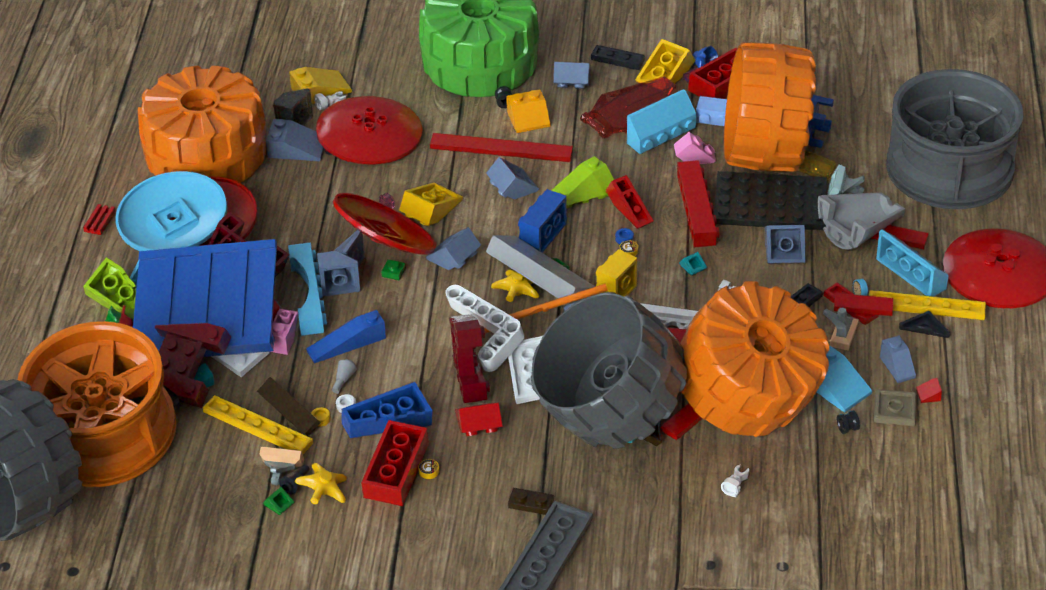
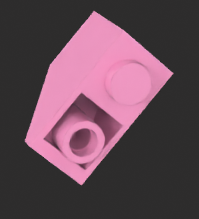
M690 132L674 144L676 156L682 161L699 160L700 164L714 163L716 161L714 148L709 144H705L699 136H695Z
M279 309L272 323L275 343L274 351L270 352L288 355L294 342L298 319L297 311Z

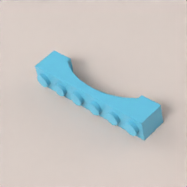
M311 243L288 245L291 272L296 271L305 280L309 288L308 297L302 308H298L301 336L324 333L323 325L327 324L326 313H322L325 311L324 301L320 300L323 298L322 288L318 287L321 286L320 276L316 275V273H319L318 263L313 262L317 261L316 251L311 249Z

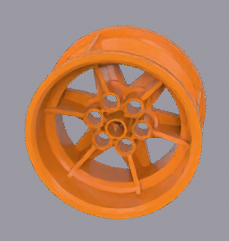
M98 321L65 328L49 336L36 346L25 359L20 369L17 380L29 384L32 391H39L53 403V411L57 417L63 418L67 424L71 421L75 424L74 428H70L72 432L70 440L74 450L79 451L82 465L78 468V479L82 481V486H111L138 477L153 467L165 455L174 439L176 414L171 397L163 387L164 369L161 356L151 339L131 326L116 322ZM145 396L139 404L129 400Z

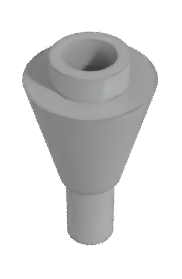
M348 359L338 362L336 382L332 388L334 393L338 394L343 384L356 372L357 368L354 362Z

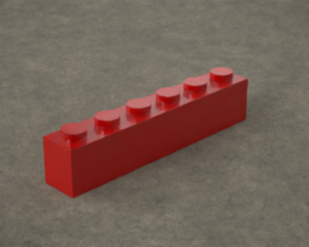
M699 160L677 162V179L694 248L716 246V238H719V227H715L716 215H712L713 203H709L710 191H706L707 179H703L705 176L704 168L700 167Z

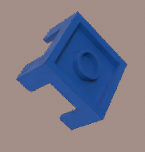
M813 95L811 101L814 105L813 119L808 123L810 134L808 145L822 148L824 142L811 137L815 129L829 132L832 121L826 119V115L819 113V104L833 107L834 99Z

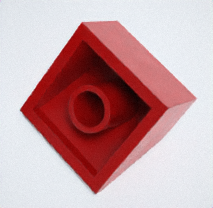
M499 402L455 409L460 433H466V436L478 435L479 430H486V433L497 432V427H503Z

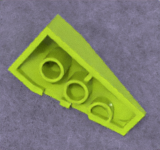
M593 156L577 166L551 191L566 195L567 208H570L578 202L585 204L589 202V199L607 197L608 194L605 190L614 178L607 165Z

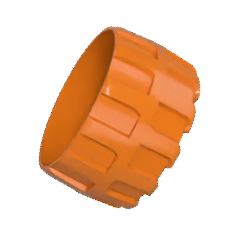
M743 42L738 46L731 70L725 113L724 157L727 164L753 170L795 172L799 169V165H802L805 147L808 146L810 139L808 123L813 119L814 105L811 99L816 91V76L814 74L816 64L810 50L777 43Z
M213 65L209 69H202L200 66H190L183 68L180 73L174 75L167 73L159 77L158 83L151 89L146 88L143 92L142 107H138L139 135L147 167L155 176L168 172L188 171L205 176L225 177L241 183L250 178L263 163L266 155L265 114L259 91L254 87L252 80L240 72L232 73L229 68Z
M745 281L742 286L731 289L725 286L718 290L707 304L695 314L680 342L684 349L685 363L683 365L687 368L686 384L681 393L684 394L689 404L701 418L722 429L724 432L754 437L769 435L777 428L788 425L808 405L824 381L829 369V361L826 357L829 351L827 335L823 329L817 326V317L806 304L797 303L791 298L790 292L778 286L772 288L759 286L757 281Z

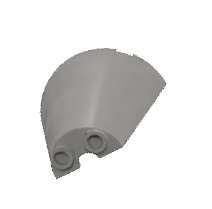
M882 192L818 196L819 219H823L824 224H826L823 230L830 241L842 249L858 247L880 230L903 217L905 208L898 203L892 205L890 198Z

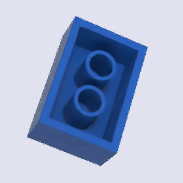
M546 189L538 197L534 205L529 207L528 212L519 219V239L543 253L567 224L566 195Z

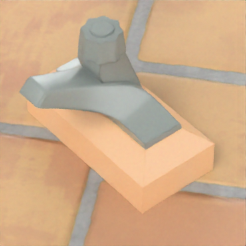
M845 308L838 309L837 314L825 309L823 315L836 326L830 340V346L849 351L859 319L847 316Z
M261 447L260 456L266 466L270 467V472H273L271 478L272 485H279L284 472L302 467L304 464V457L301 451Z

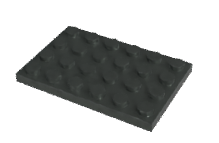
M718 171L714 211L716 224L755 227L805 225L806 230H823L826 224L823 222V219H819L818 196L826 195L827 177Z

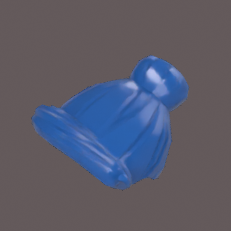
M712 46L705 47L692 54L695 59L693 64L698 68L719 57L717 51Z

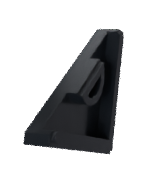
M930 311L899 323L900 330L944 338L950 337V331Z

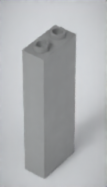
M493 235L486 250L488 254L557 298L595 287L516 236Z

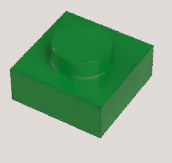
M388 259L381 271L382 277L400 280L406 269V263Z

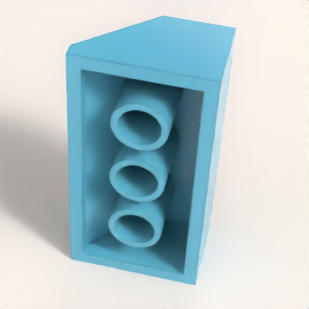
M686 90L678 91L627 115V144L641 154L696 128V112Z
M883 229L879 231L876 256L879 262L926 296L934 297L947 289L949 275L945 271L938 268L894 235Z

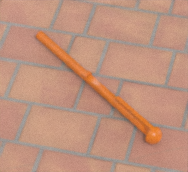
M602 284L509 315L518 320L541 311L544 313L552 308L608 290L606 284ZM484 328L485 333L491 332V331L487 330L486 328Z

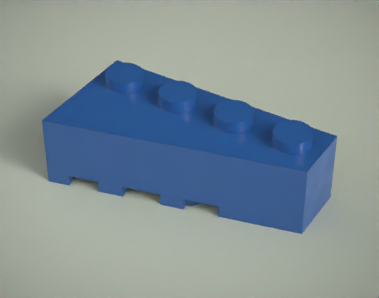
M413 382L342 408V425L350 438L383 433L388 420L425 427L432 425L433 410L417 384Z

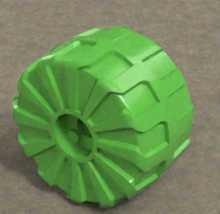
M425 0V7L420 9L419 44L425 73L441 89L467 97L495 96V91L502 86H507L511 90L520 87L533 75L537 67L539 22L535 3L532 0Z

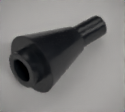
M304 464L298 471L282 477L279 481L280 487L288 494H295L299 487L295 480L300 476H304L310 470L309 466Z

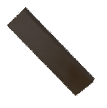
M271 377L257 390L265 400L303 435L309 436L320 424L319 420Z

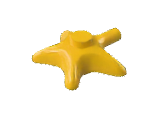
M507 270L505 272L507 278L495 281L491 285L493 289L509 291L506 297L508 302H512L515 296L522 294L539 298L538 292L530 285L533 282L513 270Z
M318 463L312 464L314 474L300 476L295 480L296 484L308 486L315 491L310 500L313 504H318L322 495H329L341 503L346 501L344 494L337 484L346 481L347 476L329 472Z

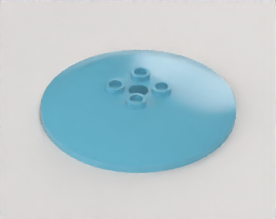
M188 171L163 173L144 180L124 196L116 211V226L121 238L130 247L138 251L199 246L212 237L218 222L227 214V201L222 188L205 175Z

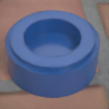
M622 228L615 233V241L619 245L627 240L634 241V233L630 229Z

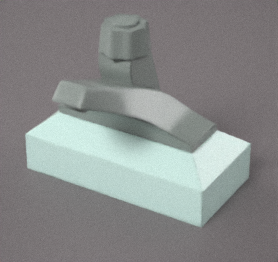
M838 165L831 176L827 195L863 193L864 188L859 186V184L865 181L864 175L850 179L846 175L845 167Z

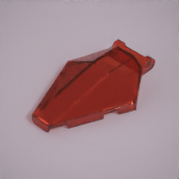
M664 76L601 94L589 113H583L580 120L595 129L603 139L613 133H627V115L670 96L673 90L676 89V85ZM594 119H596L597 121H599V122H600L602 125H604L605 127H602V126H601L600 124H598Z

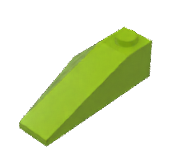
M106 257L83 286L85 294L108 309L113 306L118 312H121L123 305H126L125 314L134 321L137 287L121 266Z

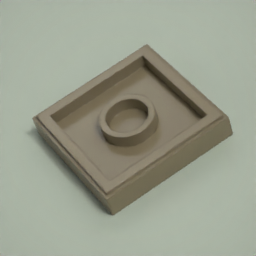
M876 389L875 423L915 426V392Z

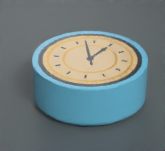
M864 279L854 280L853 291L855 295H868V286Z

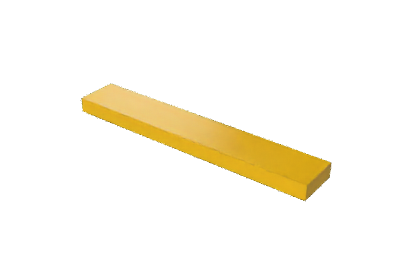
M869 290V296L893 298V311L920 314L930 311L933 315L985 320L986 302Z
M216 395L203 406L204 413L284 449L301 451L304 454L313 445L312 438Z

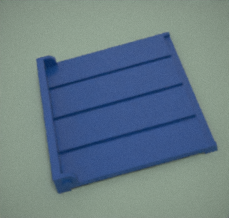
M276 239L139 251L133 328L149 337L158 351L165 337H161L155 329V325L209 323L223 327L231 336L225 354L206 350L203 357L274 351L275 337L272 333L277 252Z

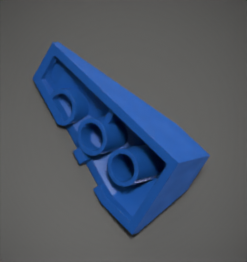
M377 310L354 317L306 349L307 353L315 364L386 339L385 322Z

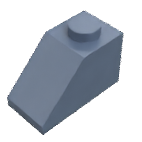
M900 335L882 340L880 359L897 383L916 378L909 348Z

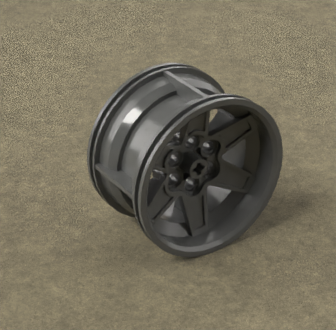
M934 70L909 79L897 90L893 100L890 143L886 159L889 178L908 197L933 207L969 209L997 200L1009 189L1013 181L1016 147L1023 120V108L1019 98L1002 82L990 76L968 70Z

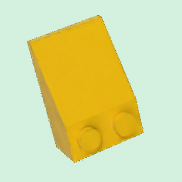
M661 39L635 81L664 93L687 74L695 59L689 49Z
M303 67L289 72L291 89L295 92L296 96V91L299 90L298 98L300 94L299 100H301L303 106L315 104V94L321 93L326 97L328 95L332 96L335 92L339 91L343 92V95L352 92L348 83L337 70Z
M430 183L405 190L399 211L405 213V216L408 218L419 220L422 225L430 226L442 220L463 200V196L436 183Z

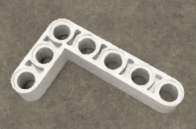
M459 285L449 286L446 290V296L450 307L462 315L473 314L481 326L494 333L479 350L478 357L485 371H495L523 341L524 333L520 322Z

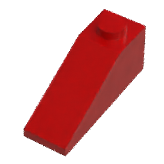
M627 175L610 182L605 191L614 206L637 229L654 221Z

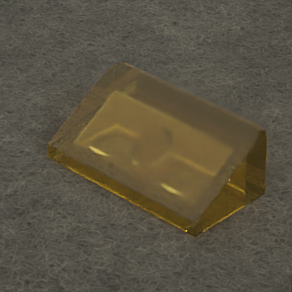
M805 150L804 161L802 165H799L798 171L813 177H827L828 181L836 169V162Z

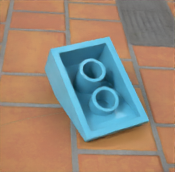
M829 346V351L826 355L829 361V369L817 393L845 413L871 395L872 390L848 359L832 346Z

